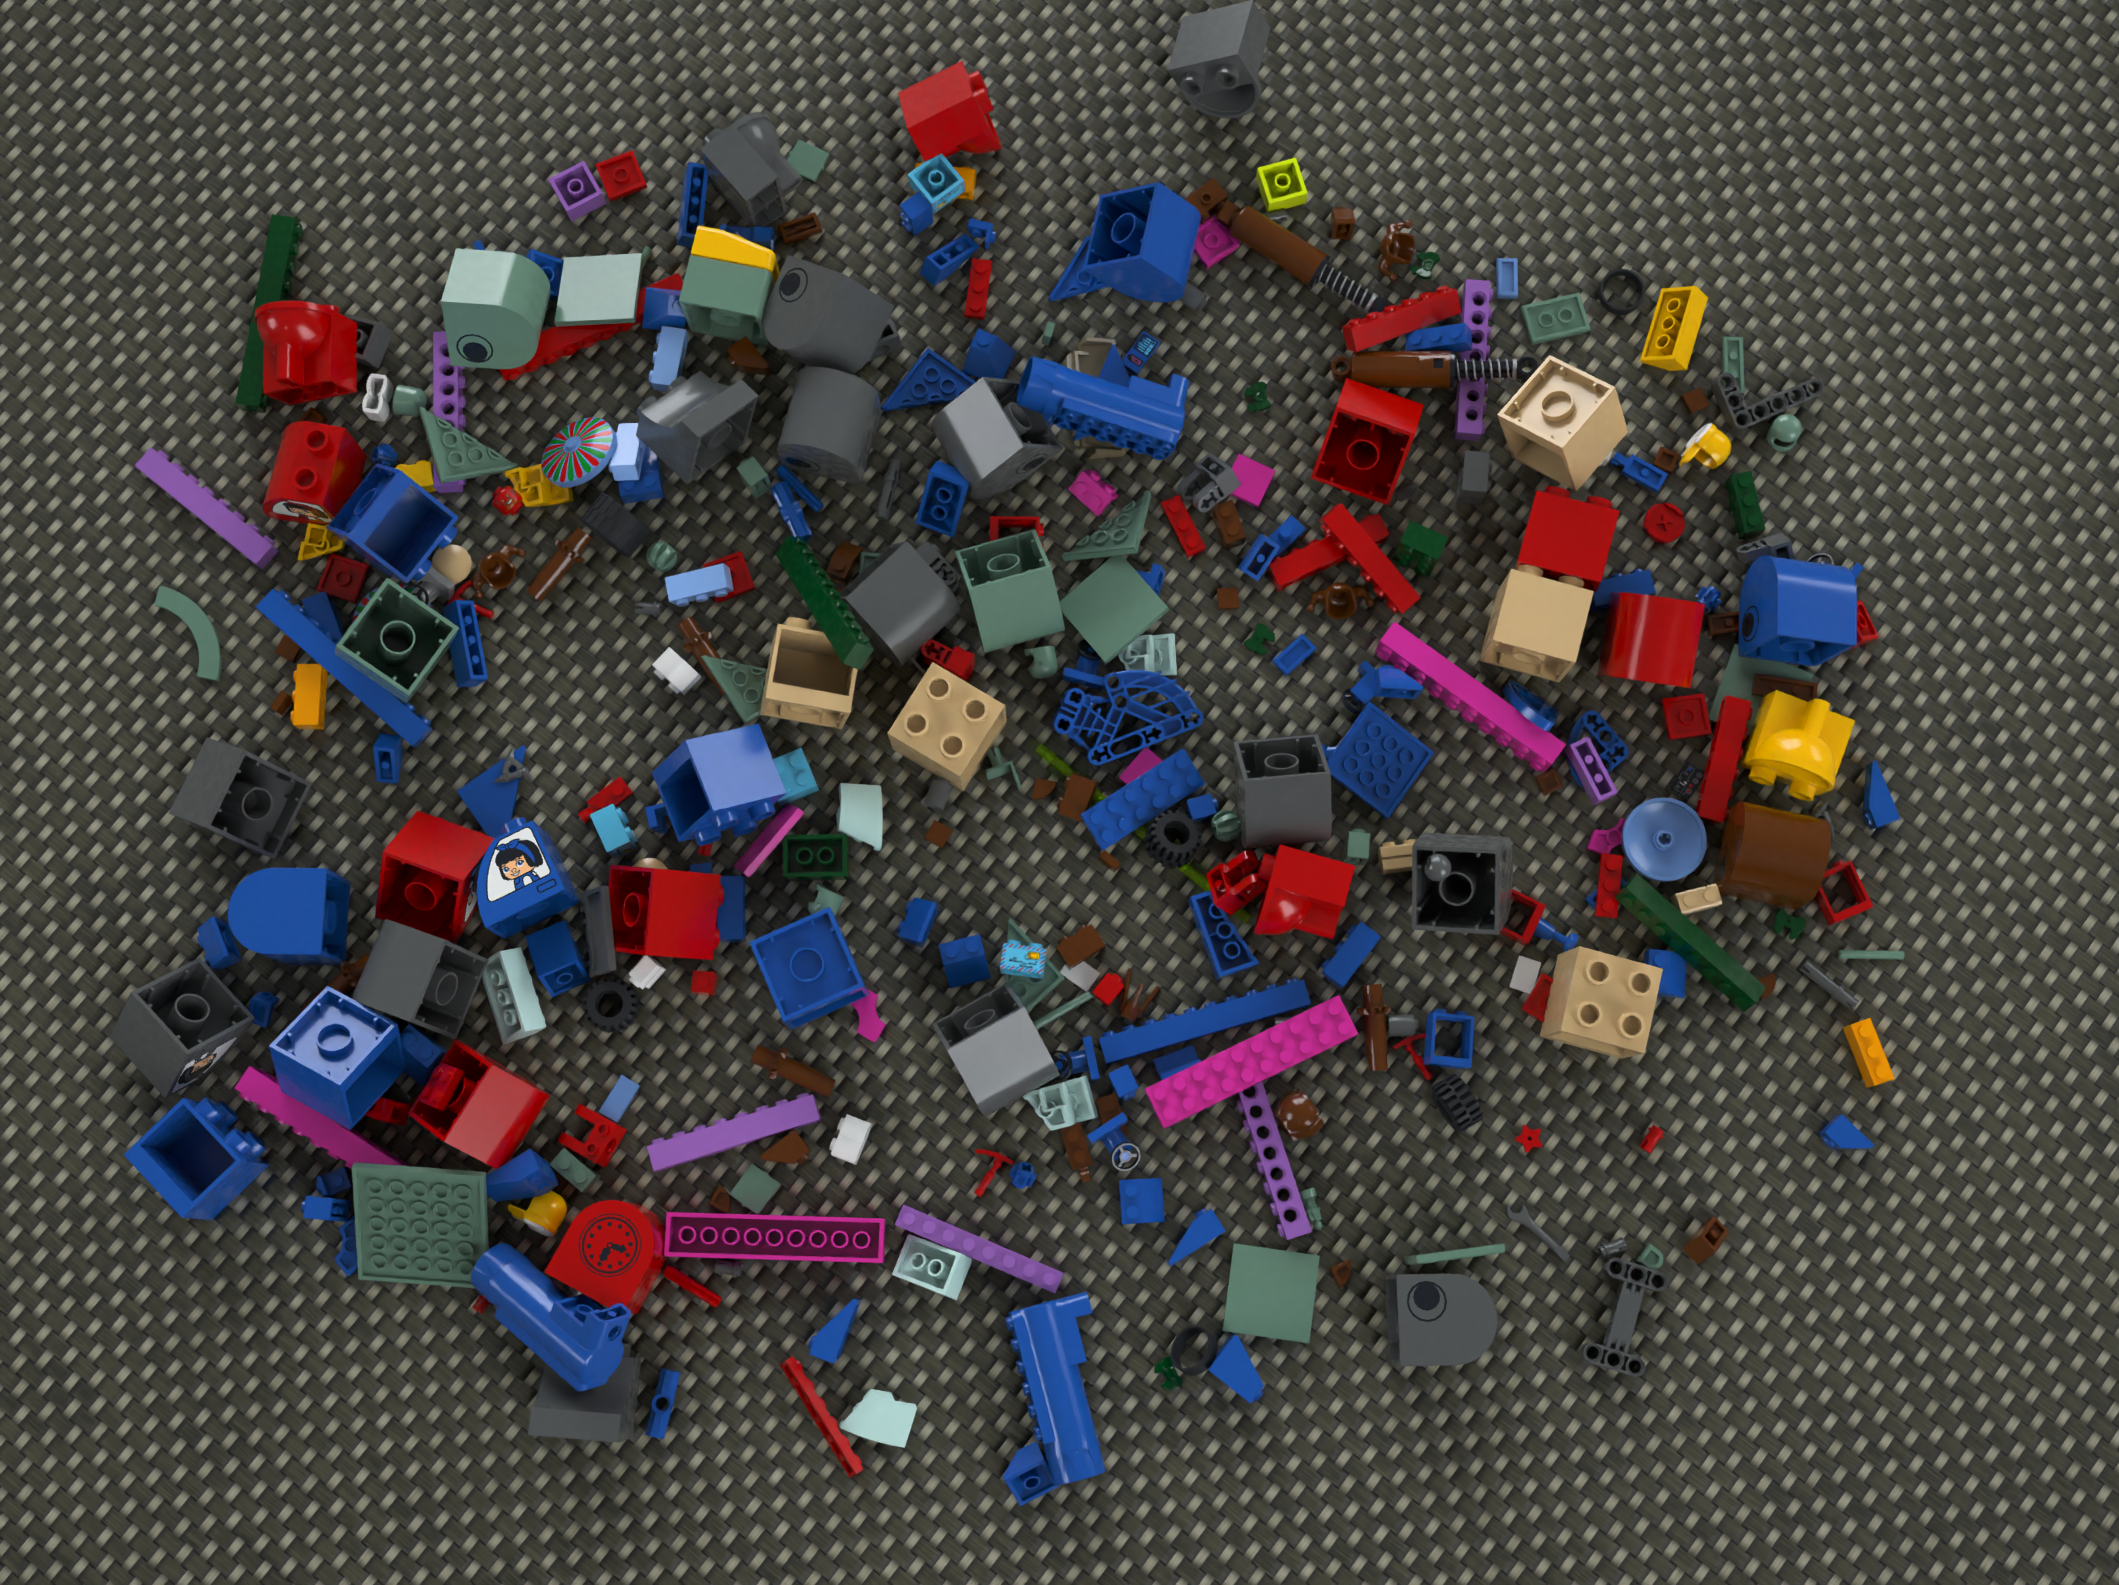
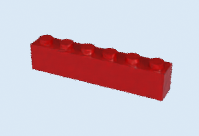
M1441 286L1436 288V291L1433 293L1425 292L1420 294L1417 299L1403 300L1401 305H1390L1385 307L1382 312H1371L1366 315V318L1350 320L1349 324L1342 326L1347 350L1358 352L1462 313L1457 289Z
M1342 503L1336 504L1318 520L1322 524L1320 526L1322 531L1326 535L1330 534L1335 540L1333 542L1340 551L1344 550L1348 555L1347 560L1349 563L1361 570V577L1366 582L1370 581L1372 583L1374 592L1388 602L1386 606L1392 613L1403 614L1421 598Z
M1379 513L1374 516L1369 514L1361 519L1362 521L1359 522V525L1376 545L1388 541L1390 533ZM1329 534L1325 535V538L1320 541L1317 539L1310 541L1306 544L1307 547L1291 550L1283 558L1278 556L1272 559L1267 567V571L1277 591H1280L1347 560L1348 555L1344 550L1340 551L1333 542L1335 540Z
M1729 695L1722 698L1695 812L1702 821L1720 824L1723 823V820L1726 821L1729 808H1727L1728 800L1732 799L1734 788L1731 787L1733 780H1736L1739 768H1736L1738 760H1741L1743 755L1741 745L1748 734L1746 724L1747 720L1751 719L1753 708H1750L1752 701Z

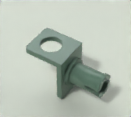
M993 748L996 756H994L992 749L988 750L987 755L993 767L986 770L988 780L1012 772L1018 789H1021L1013 762L1004 763L999 748Z

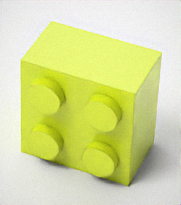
M1296 158L1257 168L1256 181L1266 211L1272 212L1282 208L1288 209L1306 203L1308 193Z

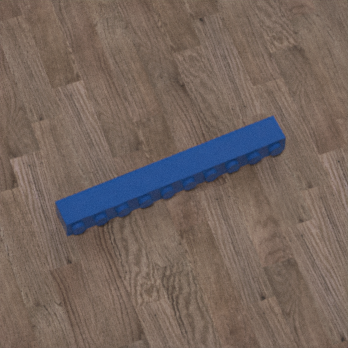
M272 589L256 608L411 746L418 747L432 732L433 728L430 726L432 722L423 714L421 716L417 715L414 712L416 708L411 703L403 702L336 656L335 648L338 639L329 631L325 633L320 628L322 624L315 618L309 619L305 615L307 611L299 604H292L289 601L291 597L282 589L280 591Z
M1298 978L1285 981L1286 985L1279 987L1277 983L1266 986V990L1262 992H1257V989L1245 992V996L1237 998V995L1230 996L1224 999V1003L1220 1004L1213 1001L1204 1004L1205 1008L1196 1010V1007L1184 1010V1014L1176 1016L1175 1013L1163 1016L1164 1020L1158 1022L1155 1019L1143 1022L1144 1026L1135 1028V1025L1122 1028L1123 1032L1115 1034L1114 1031L1103 1033L1102 1038H1099V1044L1105 1064L1108 1065L1308 1007L1311 1005L1304 979L1298 981Z

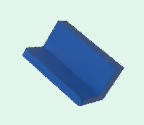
M664 803L645 807L649 828L659 834L667 833L665 816L668 813Z
M1192 1045L1154 1059V1064L1161 1081L1201 1062L1200 1059L1198 1060Z

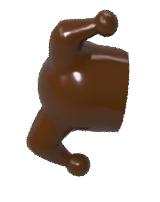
M1410 220L1389 224L1387 233L1380 243L1382 256L1378 270L1381 274L1389 277L1390 281L1397 279V274L1389 270L1392 264H1409L1413 257L1415 246L1413 235L1399 232L1403 228L1410 229L1412 227Z
M505 544L497 553L486 554L480 560L479 571L471 581L475 590L474 595L477 599L484 596L481 587L485 583L494 589H503L512 583L516 575V568L509 559L516 554L521 558L526 555L524 549H518L512 545Z
M1337 582L1325 590L1312 593L1306 610L1312 613L1317 603H1323L1326 614L1330 618L1341 620L1351 617L1356 612L1357 598L1364 599L1368 607L1374 605V600L1370 598L1363 585L1349 586L1346 583Z

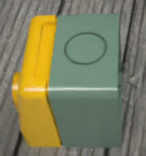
M699 225L696 230L679 298L690 331L736 341L747 336L752 344L767 346L769 341L763 329V314L768 298L780 274L775 253L771 249L748 241L739 235Z

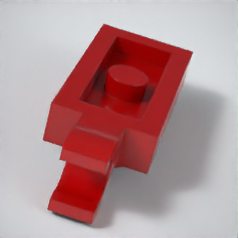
M618 777L586 801L590 807L578 813V816L586 823L591 819L590 814L611 804L617 807L634 793L624 780Z

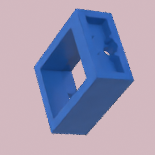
M1434 1009V1012L1427 1014L1424 1065L1457 1069L1472 1068L1474 1016H1467V1012L1463 1011L1447 1014V1010ZM1436 1020L1462 1023L1460 1058L1434 1055Z

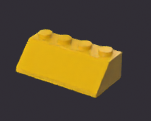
M1697 286L1661 289L1640 359L1642 363L1668 371L1687 370L1708 297Z

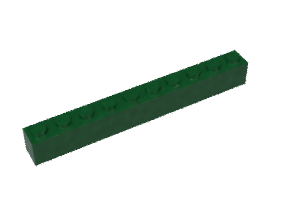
M271 215L235 404L242 411L266 413V408L270 405V397L263 394L264 343L259 336L257 325L254 321L255 310L264 304L288 301V293L292 290L291 277L296 269L294 263L295 256L299 253L298 241L303 233L302 225L296 217Z
M788 535L776 553L777 558L842 663L860 670L874 650L869 643V638L862 632V627L855 621V616L848 610V605L840 597L841 594L835 590L834 583L828 579L826 571L821 568L820 562L814 557V552L807 546V541L799 536L795 538Z

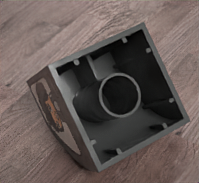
M198 958L132 991L110 1038L166 1099L200 1080L212 1070L242 1039L255 1017L201 958Z

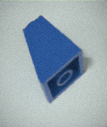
M565 920L526 936L537 976L551 997L591 981L573 932Z
M409 1024L400 1034L406 1064L404 1072L423 1087L430 1080L433 1070L440 1064L447 1050L424 1030Z
M1232 1334L1216 1354L1215 1360L1207 1370L1251 1404L1252 1401L1257 1402L1264 1393L1261 1389L1264 1385L1239 1337Z

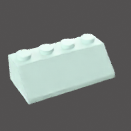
M521 947L499 951L488 958L489 961L482 975V980L503 1045L536 1034L546 1028L545 1018L542 1014L539 999L535 993L532 977L529 974L526 958Z

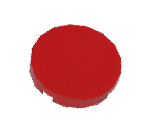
M1670 503L1656 504L1646 512L1643 519V528L1651 540L1668 544L1675 541L1683 533L1685 528L1684 515L1677 506Z

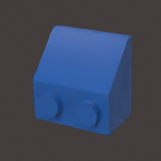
M914 897L912 902L909 901L905 909L907 914L905 921H900L897 928L899 939L923 948L939 910L937 903Z
M213 916L197 929L199 933L197 940L200 946L205 949L206 955L204 958L209 967L219 971L242 961L228 922Z
M980 934L939 944L950 989L991 978Z
M1656 949L1645 951L1643 964L1663 969L1657 996L1684 998L1687 962L1679 954L1672 951Z
M1162 1178L1119 1180L1122 1225L1165 1222Z

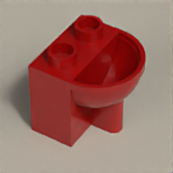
M963 61L898 92L906 127L924 161L941 153L946 158L960 150L974 154H984L991 151L997 152L1002 149L999 137L988 114L994 108L987 94L986 84L979 70L969 74Z
M276 301L264 304L255 310L254 321L257 325L259 336L264 343L263 394L288 406L357 392V358L355 357V353H357V323L340 314L339 307L304 301Z
M1548 486L1545 492L1536 491L1515 570H1518L1519 565H1531L1540 568L1543 571L1542 577L1558 581L1560 576L1576 577L1584 582V589L1596 593L1602 580L1619 510L1611 509V501L1602 497L1589 496L1586 502L1570 499V492L1561 487Z
M1279 845L1275 855L1264 853L1257 873L1258 878L1264 879L1266 887L1259 907L1254 934L1278 935L1297 929L1333 939L1340 912L1345 906L1355 865L1284 845Z

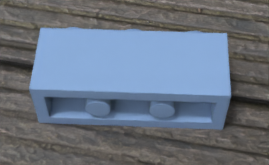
M662 326L661 333L658 332L656 339L658 349L653 353L654 369L649 373V382H651L654 390L666 392L669 385L682 375L689 339L686 329Z
M638 423L619 424L618 430L615 432L617 437L616 450L612 460L608 463L609 472L613 473L615 481L639 480L645 444L636 436Z
M723 563L665 577L669 602L677 605V607L687 606L689 602L695 600L696 602H704L708 600V597L712 596L724 597L728 595V592L734 591L730 567Z

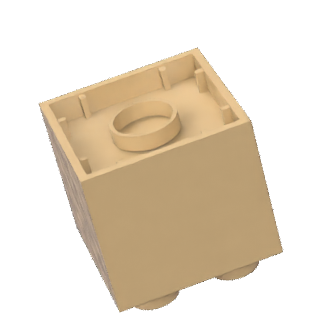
M1551 355L1547 357L1497 414L1513 459L1576 492L1628 433L1616 387Z
M1519 565L1518 570H1510L1496 593L1479 661L1559 683L1576 663L1594 591L1584 589V582L1576 577L1560 576L1559 580L1555 581L1542 577L1543 571L1538 567Z
M787 618L786 625H777L772 641L760 715L842 729L851 712L857 669L842 663L824 632L811 630L812 622L801 618Z
M932 662L888 731V737L893 750L936 776L948 780L951 785L964 791L985 758L987 751L990 750L1007 723L1005 705Z
M1581 946L1558 954L1553 974L1554 980L1550 988V996L1548 997L1547 1009L1544 1015L1545 1020L1542 1024L1540 1037L1620 1059L1644 1054L1663 969Z

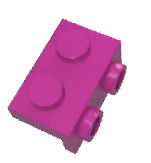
M1088 469L1080 473L1068 490L1094 514L1100 516L1112 500L1117 499L1118 495L1115 493V488L1108 483L1105 484L1095 470Z

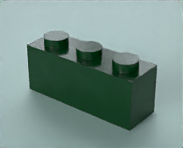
M1752 472L1731 474L1725 481L1738 538L1741 540L1758 537L1765 530V525Z

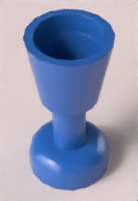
M1540 918L1532 936L1548 941L1554 939L1564 944V952L1574 949L1579 935L1571 933L1567 937L1556 932V928Z

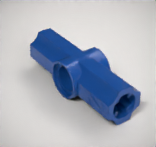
M787 482L775 484L770 489L779 506L778 509L785 524H788L795 538L799 536L806 541L813 536Z
M661 1369L645 1435L665 1439L681 1372ZM661 1397L666 1398L668 1401V1407L665 1410L660 1409L658 1406V1401Z

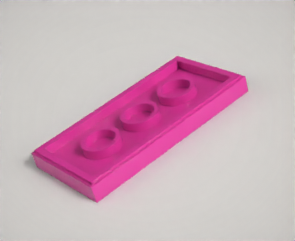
M787 803L733 867L747 877H750L801 818L804 812L798 807Z

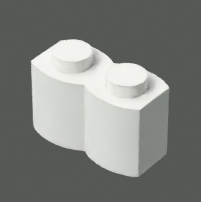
M371 373L367 380V394L364 396L362 409L370 420L384 422L389 415L388 402L393 396V385L386 375Z
M670 647L652 664L656 669L654 673L662 681L666 678L670 682L668 686L676 694L681 692L685 695L701 678Z
M644 955L628 973L631 976L629 980L638 988L644 989L646 987L650 989L666 971V968L652 956Z
M848 1114L845 1118H841L837 1130H840L837 1139L833 1138L829 1150L832 1151L831 1155L856 1165L872 1124Z

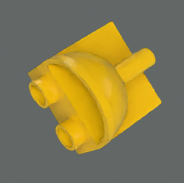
M1775 690L1762 698L1739 766L1751 770L1749 779L1756 783L1773 786L1776 780L1790 786L1788 790L1789 795L1800 800L1813 801L1814 795L1818 796L1833 790L1836 782L1835 777L1855 720L1830 711V703L1825 700L1813 699L1806 702Z

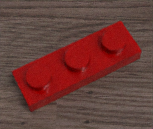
M972 258L965 318L985 320L992 260Z
M1180 495L1161 502V507L1186 557L1189 558L1206 550V546Z
M1600 854L1595 917L1617 918L1619 901L1615 897L1620 891L1623 856Z

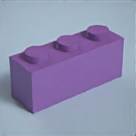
M1589 736L1569 745L1565 749L1593 805L1599 804L1618 793Z

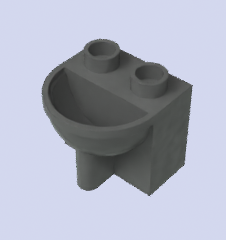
M1250 0L1184 16L1168 66V72L1186 99L1203 113L1218 118H1238L1253 111L1259 102L1261 86L1258 71L1270 27L1254 1Z
M754 112L735 121L724 131L714 129L706 135L702 142L703 147L700 150L711 184L749 227H767L787 212L784 197L798 187L803 178L780 153L777 132L772 120L765 113Z

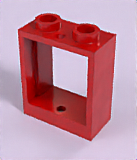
M990 516V541L999 539V528H1035L1039 539L1040 536H1044V523H1040V517Z
M1841 860L1832 864V869L1825 871L1823 879L1843 871L1858 902L1857 905L1834 914L1821 885L1815 896L1829 926L1873 907L1852 861L1844 863Z
M1512 889L1511 899L1532 909V912L1521 935L1505 927L1502 928L1500 934L1526 946L1531 940L1546 905Z

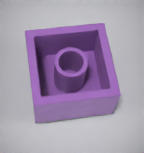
M584 161L548 179L571 222L607 204Z

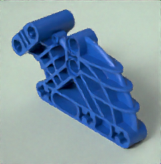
M1125 670L1109 673L1104 676L1102 683L1107 698L1084 694L1079 688L1067 689L1060 700V706L1057 707L1058 711L1055 712L1052 718L1051 728L1056 733L1067 734L1079 746L1082 745L1087 750L1086 759L1090 764L1102 765L1194 729L1202 724L1204 717L1188 695L1190 691H1185L1175 683L1177 679L1170 680L1160 675L1162 671L1154 673L1145 670ZM1111 676L1115 677L1118 681L1115 688H1110L1107 684ZM1126 688H1143L1147 690L1129 696ZM1151 691L1166 698L1150 706L1132 700ZM1071 693L1078 695V699H1075L1077 700L1076 702L1070 701ZM1118 696H1122L1125 699V705L1122 708H1118L1115 705V699ZM1105 702L1110 704L1105 718L1099 715L1101 708L1098 707L1096 711L1091 709L1093 703L1101 704ZM1170 702L1178 713L1168 716L1153 708ZM1124 713L1149 723L1147 726L1114 738ZM1190 713L1197 715L1195 723L1193 721L1184 723L1182 720L1190 718ZM1059 720L1066 722L1065 729L1058 728ZM1152 728L1159 730V733L1156 734L1157 738L1147 737L1146 740L1148 742L1146 743L1145 737L1141 732L1144 731V734L1147 735L1152 732ZM1081 730H1087L1085 734L1087 737L1091 735L1092 731L1098 732L1091 748L1079 736ZM1135 734L1139 736L1140 744L1137 747L1116 755L1111 752L1110 747L1114 742ZM1106 750V753L1109 755V758L1105 754L1099 756L1098 762L1096 759L1091 758L1094 755L1093 751L1101 753Z

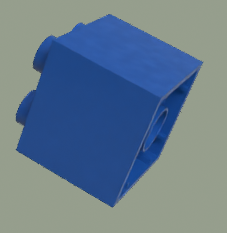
M377 463L326 529L384 574L408 584L411 578L419 581L427 574L432 565V562L427 558L436 546L443 549L451 543L457 534V529L453 525L459 517L401 470Z
M759 724L685 740L652 772L678 841L682 842L695 838L698 846H704L719 840L722 837L721 831L732 829L735 837L753 832L758 828L756 821L775 814L774 804L786 794Z
M830 907L749 942L781 1018L791 1030L870 995L839 922Z
M329 986L269 1046L281 1092L349 1130L357 1124L406 1070L398 1024Z
M204 1097L201 1101L187 1098L180 1100L123 1154L182 1218L213 1220L270 1165L261 1156L267 1149L263 1141L251 1131L243 1134L240 1130L236 1129L232 1125L238 1119V1115L234 1110L221 1100L215 1104L207 1097Z

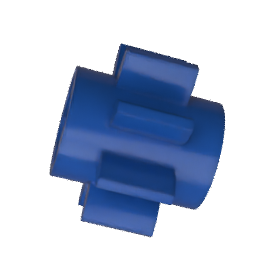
M382 443L381 447L376 446L372 450L371 460L374 462V465L379 463L391 467L396 463L397 453L394 451V448H391V445Z
M1709 586L1707 589L1702 587L1695 595L1698 599L1696 602L1705 604L1704 611L1706 612L1710 609L1715 611L1722 603V600L1719 599L1721 593L1712 586Z
M1020 1162L1019 1165L1017 1163L1014 1164L1008 1176L1012 1178L1011 1182L1015 1187L1023 1189L1026 1186L1031 1187L1037 1174L1033 1173L1034 1167L1030 1163Z

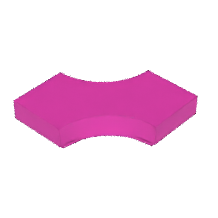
M1620 818L1617 825L1609 830L1594 829L1586 850L1598 855L1601 853L1609 854L1612 848L1622 845L1621 832L1626 819Z
M868 990L869 996L850 1005L857 1010L859 1015L857 1033L876 1043L886 1024L879 1019L876 1012V1003L879 996Z

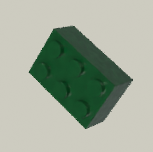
M1410 520L1392 560L1400 567L1413 569L1419 576L1425 577L1426 575L1429 577L1448 537Z
M847 834L785 835L783 838V878L785 881L849 880V838Z

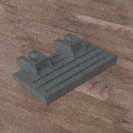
M599 886L582 894V901L585 906L580 908V913H584L586 919L581 921V925L587 926L585 927L588 948L584 949V954L590 957V961L585 962V967H590V978L617 970L609 886Z

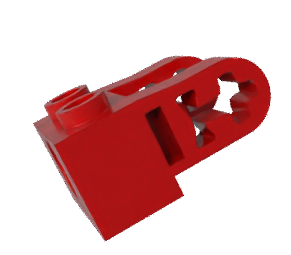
M930 639L921 647L923 661L926 666L930 667L933 662L967 682L976 665L974 654L958 646H955L953 650Z
M1244 851L1227 864L1220 863L1206 874L1214 905L1229 915L1238 911L1265 890L1264 879L1258 878V873L1244 878L1257 868L1259 864L1254 851Z
M579 1103L574 1113L595 1125L585 1143L565 1132H562L558 1142L606 1168L627 1129Z

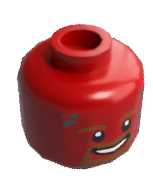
M506 486L503 489L498 487L492 494L494 497L492 505L504 516H514L523 506L522 496L511 486Z

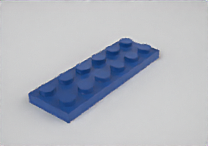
M1182 748L1081 813L1080 817L1100 850L1103 851L1203 786L1205 782L1185 749Z

